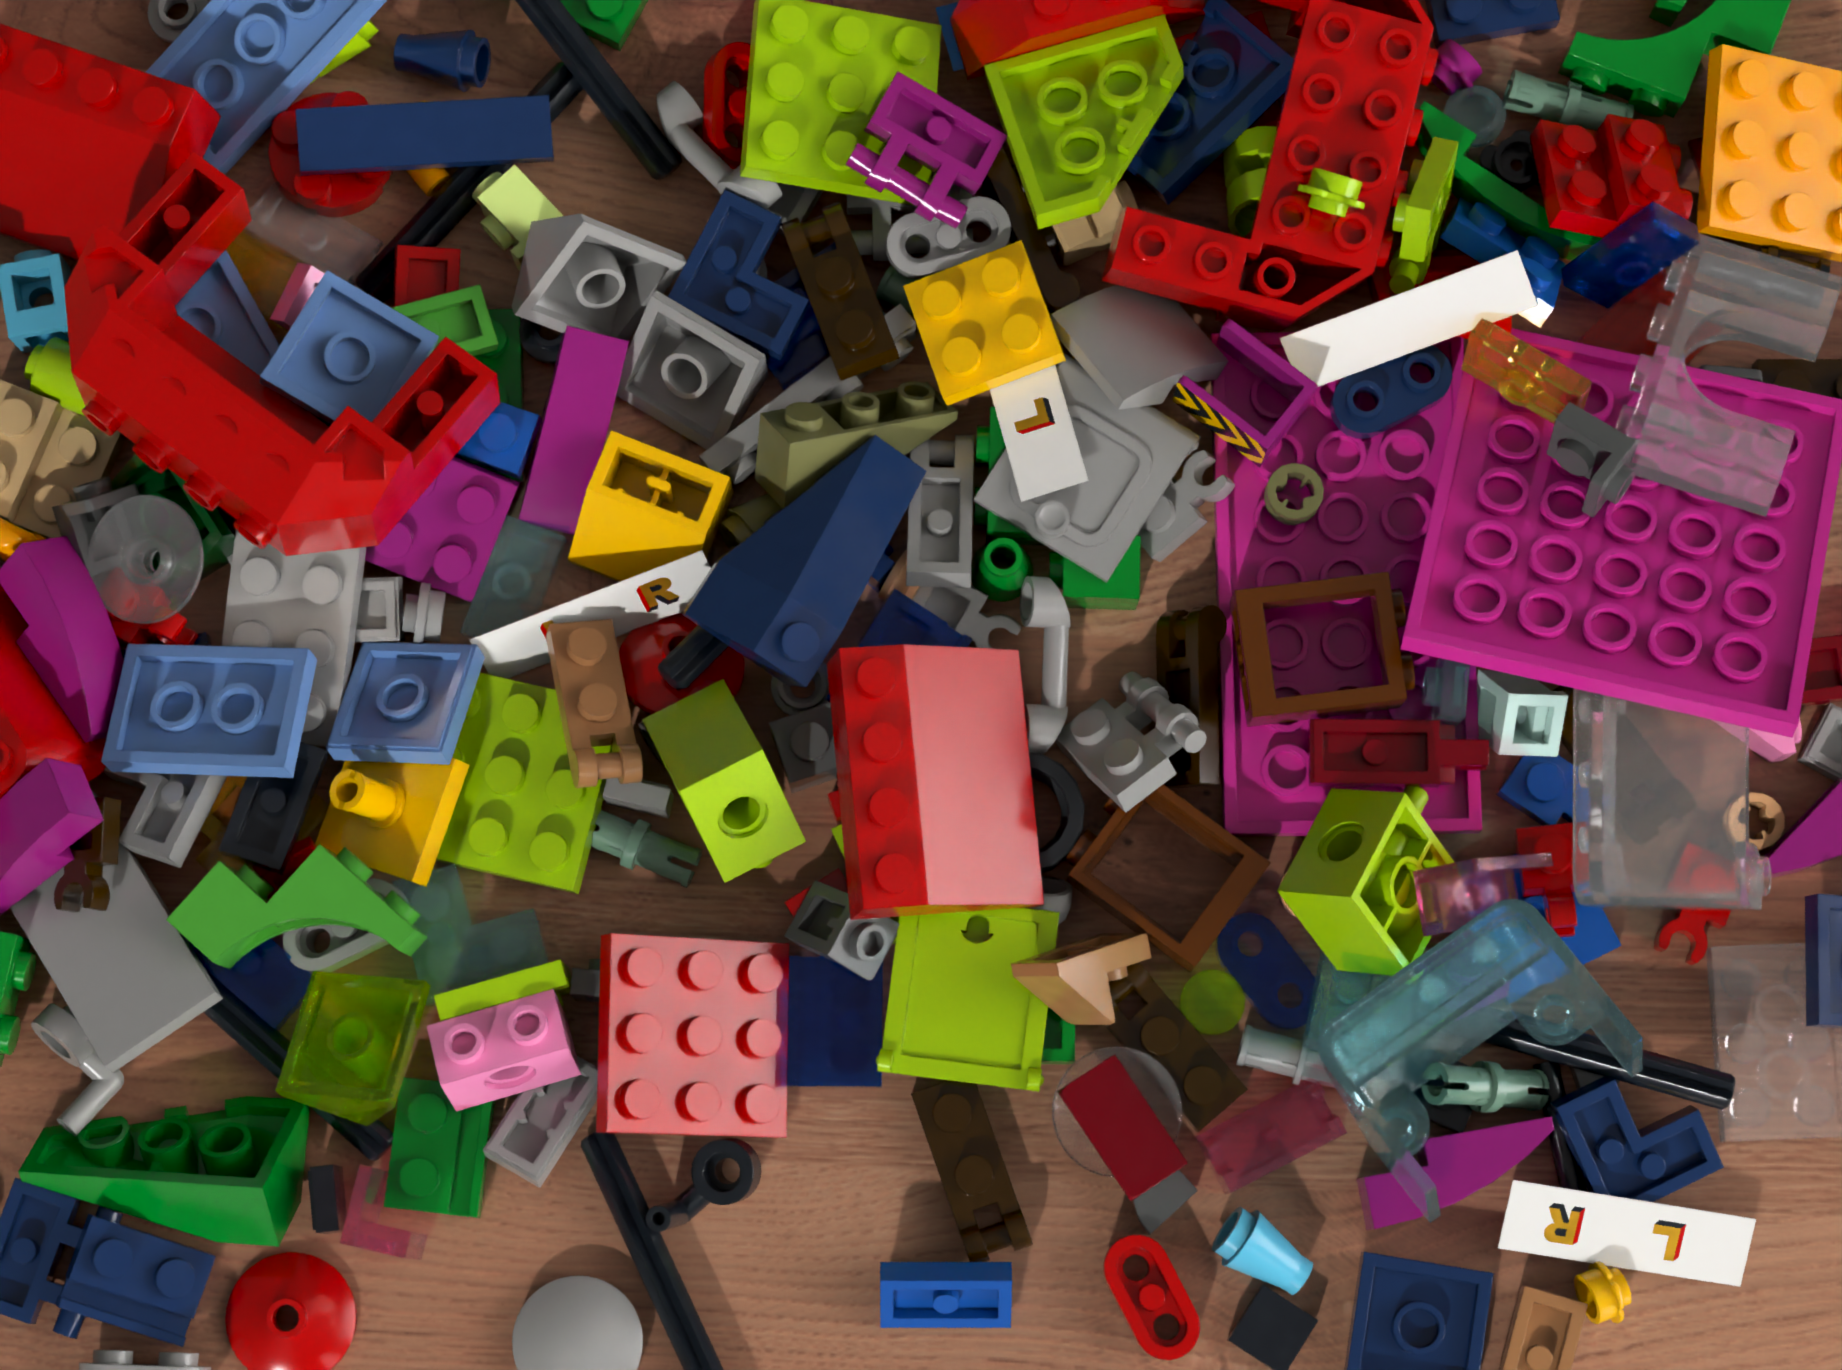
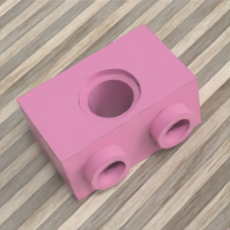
M554 989L427 1025L439 1082L456 1112L581 1075L568 1019Z

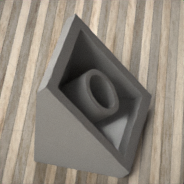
M583 214L532 221L512 309L516 316L564 333L566 326H571L628 341L637 329L651 295L656 290L663 294L687 262L684 255Z
M656 290L649 299L626 353L616 396L707 450L734 430L768 378L765 354Z

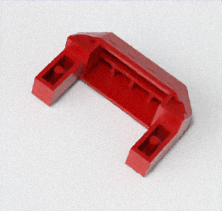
M1256 0L1292 10L1286 35L1299 38L1252 230L1245 237H1240L1126 207L1116 220L1101 281L1217 311L1215 321L1225 323L1229 318L1240 326L1282 331L1357 287L1374 273L1375 267L1383 269L1388 260L1393 242V232L1385 230L1390 206L1396 207L1400 193H1405L1408 181V171L1400 169L1405 145L1414 146L1423 119V110L1414 108L1420 85H1429L1438 57V49L1429 47L1434 26L1418 0ZM1313 167L1359 180L1363 183L1357 201L1365 203L1364 210L1348 206L1346 216L1343 218L1310 208L1308 204L1311 195L1298 191V185H1308Z
M193 152L118 235L102 223L91 235L64 286L71 372L85 404L82 413L94 426L105 434L112 436L118 430L134 442L135 445L132 447L134 453L156 472L162 474L168 468L185 480L184 490L202 507L209 511H214L219 506L237 519L233 523L237 531L260 549H264L270 544L285 556L378 546L501 403L497 373L452 340L445 337L372 422L350 406H347L330 427L310 412L260 384V375L178 316L175 308L177 303L252 221L244 188Z

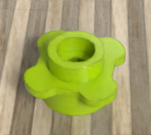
M1313 167L1308 185L1299 184L1297 188L1298 191L1311 195L1308 207L1345 218L1348 206L1363 210L1365 207L1364 202L1357 201L1363 182Z

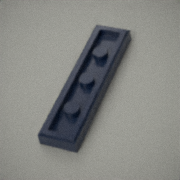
M549 95L296 109L301 176L553 162L554 159Z

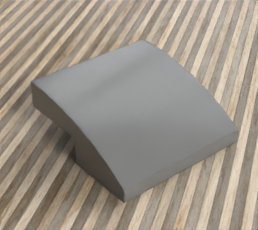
M1115 285L1102 289L1061 308L1050 316L1058 339L1118 410L1162 404L1172 387L1177 384L1183 375L1193 382L1217 380L1228 362L1227 358L1176 300Z

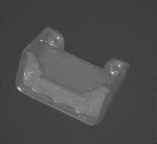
M1573 688V885L1578 903L1582 906L1607 910H1762V896H1768L1770 893L1772 874L1769 858L1767 856H1760L1757 846L1749 842V728Z

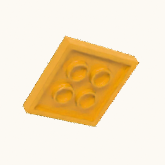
M1721 44L1709 51L1696 232L1766 247L1774 246L1780 250L1842 262V71Z

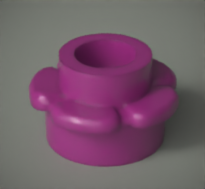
M1446 39L1438 47V57L1431 82L1448 96H1453L1457 90L1468 95L1474 89L1473 83L1483 71L1468 51L1455 41Z

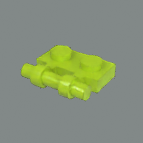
M1433 137L1425 160L1414 159L1406 194L1400 193L1393 218L1392 230L1403 232L1401 235V247L1395 251L1389 265V274L1391 276L1389 285L1395 294L1413 289L1415 284H1420L1424 281L1430 266L1431 253L1436 249L1443 229L1445 209L1452 190L1458 141Z

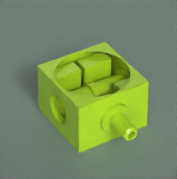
M724 679L642 719L724 883L753 868L767 867L775 857L806 842L761 745Z
M1407 786L1403 792L1331 788L1277 890L1336 970L1411 978L1463 875L1421 816L1429 796L1420 786Z

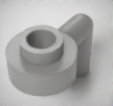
M50 1003L31 1022V1027L53 1052L69 1064L79 1067L93 1080L57 1118L58 1123L73 1136H77L121 1089L124 1084V1075L120 1069L113 1073L104 1067L68 1004L62 1009Z

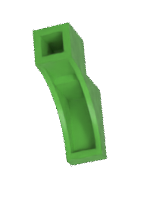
M320 844L270 900L267 897L274 888L249 865L245 863L237 871L233 867L218 861L166 919L208 959L229 970L258 945L285 932L304 927L336 925L367 931L383 938L394 948L410 957L428 938L414 925L421 914L394 890H391L383 897L366 881L374 872L346 847L336 855Z

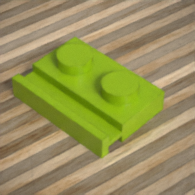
M560 959L434 995L440 1021L550 989H554L561 1006H564L561 996L570 993L571 974L569 967Z

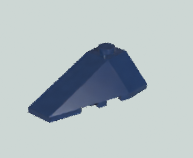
M872 435L814 481L813 486L788 506L778 510L768 518L763 526L738 546H733L718 558L682 614L784 684L807 687L844 629L927 471L878 436Z

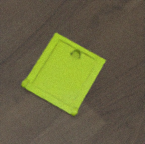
M1010 908L900 916L883 1045L879 1055L876 1057L877 1071L1039 1092L1040 1086L1044 1083L1041 1062L1048 1006L1013 977L1011 963L1056 948L1060 912L1029 908Z

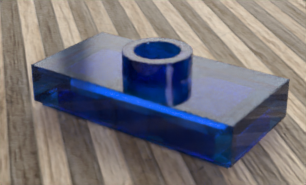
M1653 201L1561 268L1563 285L1608 309L1700 243L1698 227L1696 224Z

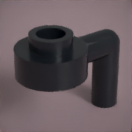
M723 1138L704 1145L697 1152L692 1163L691 1175L693 1184L673 1201L651 1207L646 1214L648 1227L655 1232L669 1230L689 1222L710 1202L717 1205H729L748 1198L756 1190L761 1178V1163L755 1150L748 1143L737 1138ZM727 1158L735 1160L739 1165L740 1174L735 1182L727 1180L722 1173V1165Z

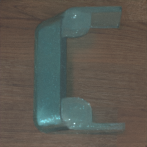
M1502 900L1484 910L1332 1018L1323 1027L1318 1038V1052L1321 1064L1369 1145L1430 1223L1441 1216L1436 1185L1413 1157L1428 1140L1430 1121L1424 1105L1413 1092L1431 1080L1422 1078L1424 1071L1431 1063L1441 1062L1446 1065H1452L1517 1018L1534 1039L1543 1044L1554 1046L1572 1042L1591 1028L1631 1078L1642 1071L1643 1037L1534 906L1522 900Z

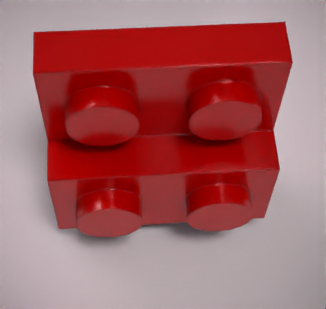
M1607 114L1597 131L1578 125H1566L1540 119L1530 135L1549 227L1663 250L1678 227L1683 226L1687 222L1692 210V193L1688 189L1679 188L1677 173L1681 164V149L1677 144L1668 143L1664 125L1652 123L1644 119H1632Z

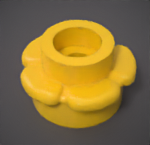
M1597 1261L1589 1265L1588 1271L1575 1276L1574 1287L1578 1301L1588 1304L1586 1316L1592 1323L1599 1324L1611 1319L1613 1323L1618 1324L1624 1319V1311L1622 1309L1631 1303L1632 1298L1629 1285L1618 1268L1613 1267L1609 1269L1604 1263Z

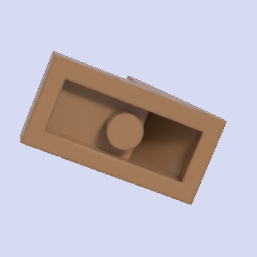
M1147 932L1101 933L1011 963L1013 977L1066 1022L1073 1025H1111L1115 1023V1015L1109 982L1127 977V966L1152 957Z

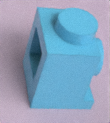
M42 249L29 250L15 255L14 262L0 264V290L8 338L22 353L32 352L38 344L45 346L53 337L69 342L64 286L71 275V269L59 253L52 254L51 251ZM43 294L53 295V304L35 307V301L39 296Z

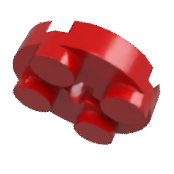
M354 91L314 94L297 101L286 111L279 113L273 120L271 127L272 135L268 147L271 173L278 189L287 200L298 206L297 202H299L304 207L316 209L317 215L343 217L370 207L384 192L383 186L389 180L390 174H393V171L301 176L296 109L368 105L364 96Z

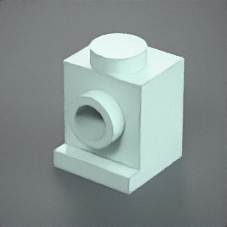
M1478 669L1479 739L1489 740V747L1498 755L1558 757L1568 695L1563 691H1551L1538 680L1494 670Z

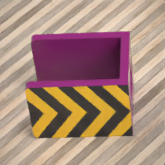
M1228 318L1221 328L1217 341L1218 347L1292 402L1268 434L1264 436L1185 375L1177 382L1172 400L1258 467H1261L1310 405L1318 385Z

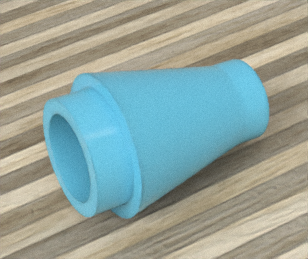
M1242 1207L1235 1209L1220 1228L1212 1245V1251L1222 1257L1223 1266L1280 1287L1291 1295L1296 1294L1301 1289L1313 1268V1262L1304 1257L1258 1210L1250 1213Z

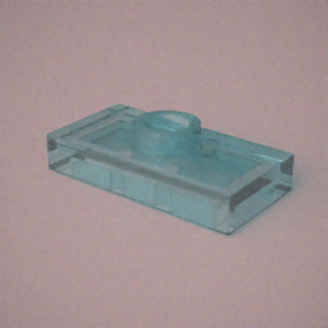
M507 515L460 630L462 636L472 639L539 613L565 548L566 537Z

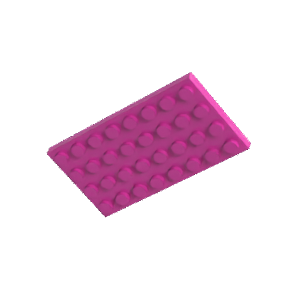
M1294 332L1250 333L1290 363L1279 338ZM1211 333L1210 340L1228 360L1217 380H1211V395L1266 436L1292 402L1219 348L1217 341L1220 333ZM1453 337L1432 345L1446 355L1452 368V381L1443 399L1432 408L1374 437L1365 439L1350 437L1339 430L1333 422L1330 413V401L1337 385L1343 378L1317 387L1310 405L1261 467H1258L1212 432V452L1216 459V462L1213 464V482L1221 475H1225L1235 484L1234 489L1226 498L1214 502L1217 607L1223 611L1227 623L1226 633L1223 639L1218 642L1223 828L1235 837L1306 836L1331 788L1403 792L1405 787L1309 786L1310 719L1247 727L1230 600L1235 590L1389 571L1391 589L1400 588L1402 591L1407 621L1464 368V339L1462 337ZM1423 365L1410 367L1409 372L1414 381L1427 383L1431 380V372L1427 367ZM1358 393L1353 397L1355 406L1361 411H1371L1376 407L1374 398L1368 393ZM1290 463L1304 464L1312 468L1321 478L1324 487L1323 500L1315 515L1307 522L1295 526L1282 524L1275 520L1267 511L1264 502L1265 487L1273 472L1281 466ZM1287 480L1284 490L1276 492L1281 503L1285 499L1289 500L1286 505L1289 509H1300L1303 499L1311 496L1307 486L1301 490L1299 489L1301 484L1299 480ZM1370 597L1264 609L1276 698L1383 685ZM1405 626L1397 627L1400 648ZM1410 652L1415 672V688L1413 690H1406L1407 699L1400 708L1316 719L1440 720V724L1455 725V739H1479L1476 666ZM1455 771V783L1452 785H1440L1438 788L1422 787L1427 792L1429 799L1421 816L1434 834L1480 833L1482 831L1480 771Z

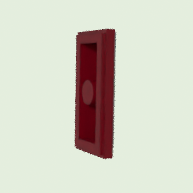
M1116 1054L1058 1090L1060 1097L1130 1201L1135 1200L1188 1164V1161Z

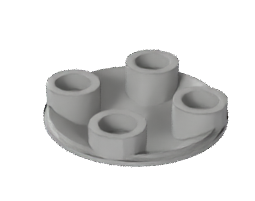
M589 1276L563 1277L539 1288L521 1308L512 1336V1351L518 1370H637L643 1350L642 1326L632 1303L613 1285L604 1280Z

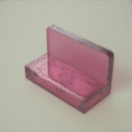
M1540 853L1476 858L1413 871L1423 936L1494 930L1523 925L1514 874L1553 866L1552 854Z
M360 1164L340 1243L401 1258L422 1260L428 1234L377 1223L386 1191L388 1171Z

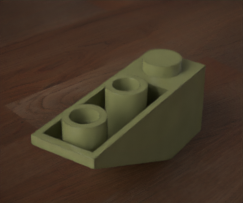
M910 381L900 384L897 388L871 393L850 392L838 399L817 403L796 402L788 405L785 409L760 413L755 480L784 509L813 486L814 481L872 435L878 436L900 453L906 455L956 421L958 411L952 405L947 406L942 396L928 382Z

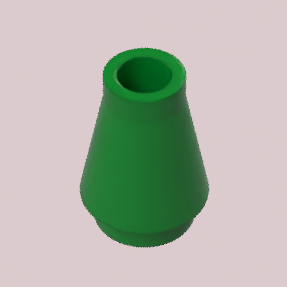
M997 538L986 543L978 549L971 561V580L974 587L989 595L987 599L997 602H1006L1018 598L1025 577L1033 576V565L1030 556L1020 545L1009 538ZM1003 555L1006 560H1013L1014 564L1008 569H999L993 565L992 558Z

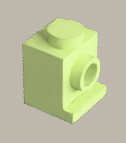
M515 164L503 175L500 172L489 175L477 186L472 194V198L481 206L485 216L480 222L481 227L502 250L505 251L511 245L514 246L510 251L519 271L531 222L563 216Z

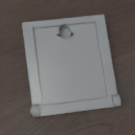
M1065 354L1066 361L1056 364V369L1089 481L1021 502L1008 453L1005 449L973 501L1107 583L1187 455H1190L1192 451L1198 448L1201 436L1152 406L1118 410L1078 361Z

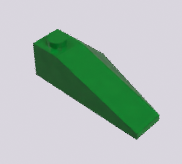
M245 1096L225 1099V1110L189 1115L187 1107L180 1106L165 1109V1119L129 1125L128 1121L122 1116L91 1120L77 1136L70 1134L61 1125L45 1127L18 1172L22 1182L215 1242L279 1247L301 1203L310 1108L301 1099Z

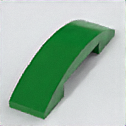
M1424 101L1419 109L1423 110V119L1415 143L1424 159L1433 137L1459 142L1451 193L1458 200L1462 197L1473 205L1476 202L1487 204L1505 218L1507 227L1526 239L1528 236H1535L1546 241L1558 252L1560 258L1595 265L1619 264L1631 243L1549 227L1546 209L1466 157L1477 134L1428 102Z

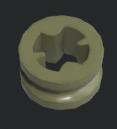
M1298 463L1283 465L1273 472L1265 487L1264 502L1266 509L1275 520L1282 524L1295 526L1305 523L1318 510L1323 500L1324 487L1321 478L1312 468ZM1289 479L1301 481L1299 489L1301 490L1307 486L1311 496L1303 499L1298 510L1287 508L1286 505L1289 500L1285 499L1281 503L1277 497L1276 492L1283 491Z

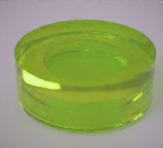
M1205 970L1195 974L1184 985L1179 998L1181 1013L1200 1034L1209 1036L1220 1035L1233 1028L1241 1019L1245 1008V996L1240 984L1233 976L1220 970Z

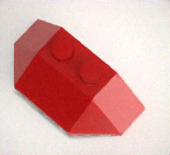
M959 0L950 18V24L966 78L969 80L984 76V65L1165 14L1168 24L1205 15L1203 11L1205 2L1204 0Z

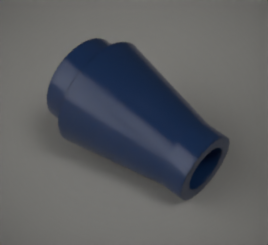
M473 30L418 35L401 33L396 40L394 66L397 71L410 72L462 92H467L470 87H483L488 78L491 62L490 44L487 38L476 37Z

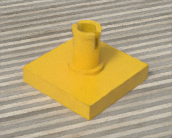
M452 758L450 765L345 761L341 772L334 777L329 791L331 801L315 842L316 847L320 844L336 855L346 847L369 868L427 887L470 764Z

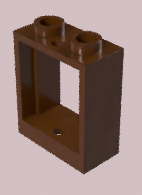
M1389 571L1234 591L1230 600V610L1247 727L1397 709L1407 699L1406 690H1413L1415 688L1412 656L1410 651L1400 652L1397 627H1403L1406 624L1404 598L1400 588L1391 589ZM1370 597L1383 685L1276 698L1264 609Z
M1164 784L1126 813L1109 798L1103 810L1112 817L1098 836L1087 829L1066 857L1065 861L1074 867L1068 875L1067 882L1134 932H1147L1149 943L1191 973L1271 862ZM1144 802L1235 867L1182 941L1091 875Z

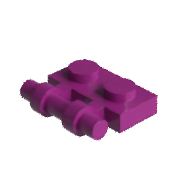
M897 72L864 130L885 143L882 152L878 155L857 143L845 165L867 177L864 183L880 193L886 188L915 205L914 213L931 222L935 217L956 229L968 207L950 197L947 193L952 184H955L974 195L984 181L1007 135L909 77ZM903 154L935 172L929 184L897 166Z

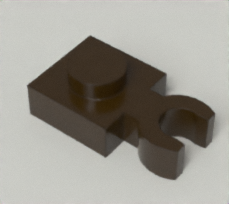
M95 797L104 820L69 846L74 860L64 866V875L56 885L54 892L56 910L80 912L82 892H84L83 908L97 911L107 910L110 890L108 883L102 877L103 866L118 865L121 800L109 797Z

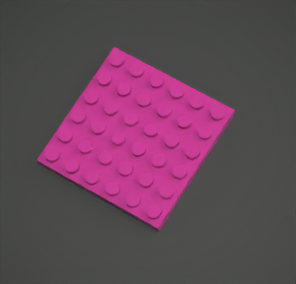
M1513 328L1511 329V334L1490 335L1484 339L1470 340L1400 649L1792 738L1799 722L1842 460V399ZM1569 402L1636 441L1629 467L1636 471L1631 485L1617 504L1607 500L1593 518L1582 512L1591 480L1584 476H1576L1569 473L1560 466L1556 459L1546 454L1555 420Z

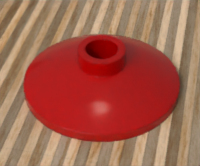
M677 613L654 623L633 629L624 639L619 649L627 697L637 707L651 715L724 679L733 697H735L744 678V656L728 646L687 688L676 690L671 687L658 672V665L697 626L696 623L685 617L682 613Z
M298 1252L275 1254L251 1266L235 1284L228 1299L225 1315L226 1332L231 1348L236 1357L248 1370H331L348 1351L357 1323L355 1299L350 1286L342 1274L325 1260ZM285 1305L294 1307L299 1315L296 1327L290 1331L282 1330L276 1322L277 1312Z

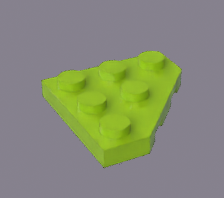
M1165 14L984 65L986 82L1005 135H1007L1006 139L1038 229L1100 212L1183 80V61Z

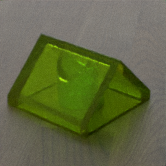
M312 971L275 1091L288 1099L365 1126L395 1108L431 985L426 980Z

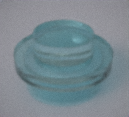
M1480 85L1458 89L1449 97L1443 111L1444 114L1477 134L1471 146L1472 148L1483 147L1496 140L1502 132L1506 121V110L1502 108L1503 102L1501 98L1491 89Z

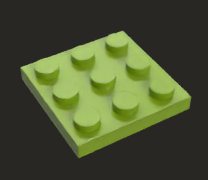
M755 0L740 176L913 205L886 188L880 193L866 185L864 182L867 177L845 164L857 143L878 155L882 152L885 143L864 130L897 72L902 73L937 94L942 25L805 0ZM902 155L897 166L929 184L932 171L906 155Z
M480 673L452 757L470 764L436 861L579 894L592 846L593 831L597 827L595 823L604 800L603 792L607 779L598 780L595 787L575 788L555 689ZM611 745L592 747L596 754L612 752Z

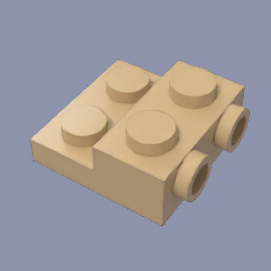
M0 379V517L30 533L41 534L46 539L61 537L52 507L76 499L73 487L109 477L126 436L118 430L112 436H109L94 426L85 416L63 408L59 402Z

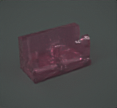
M1305 1080L1299 1083V1085H1295L1195 1137L1225 1195L1347 1133L1339 1116L1333 1114L1324 1099L1325 1091L1318 1081L1313 1083Z

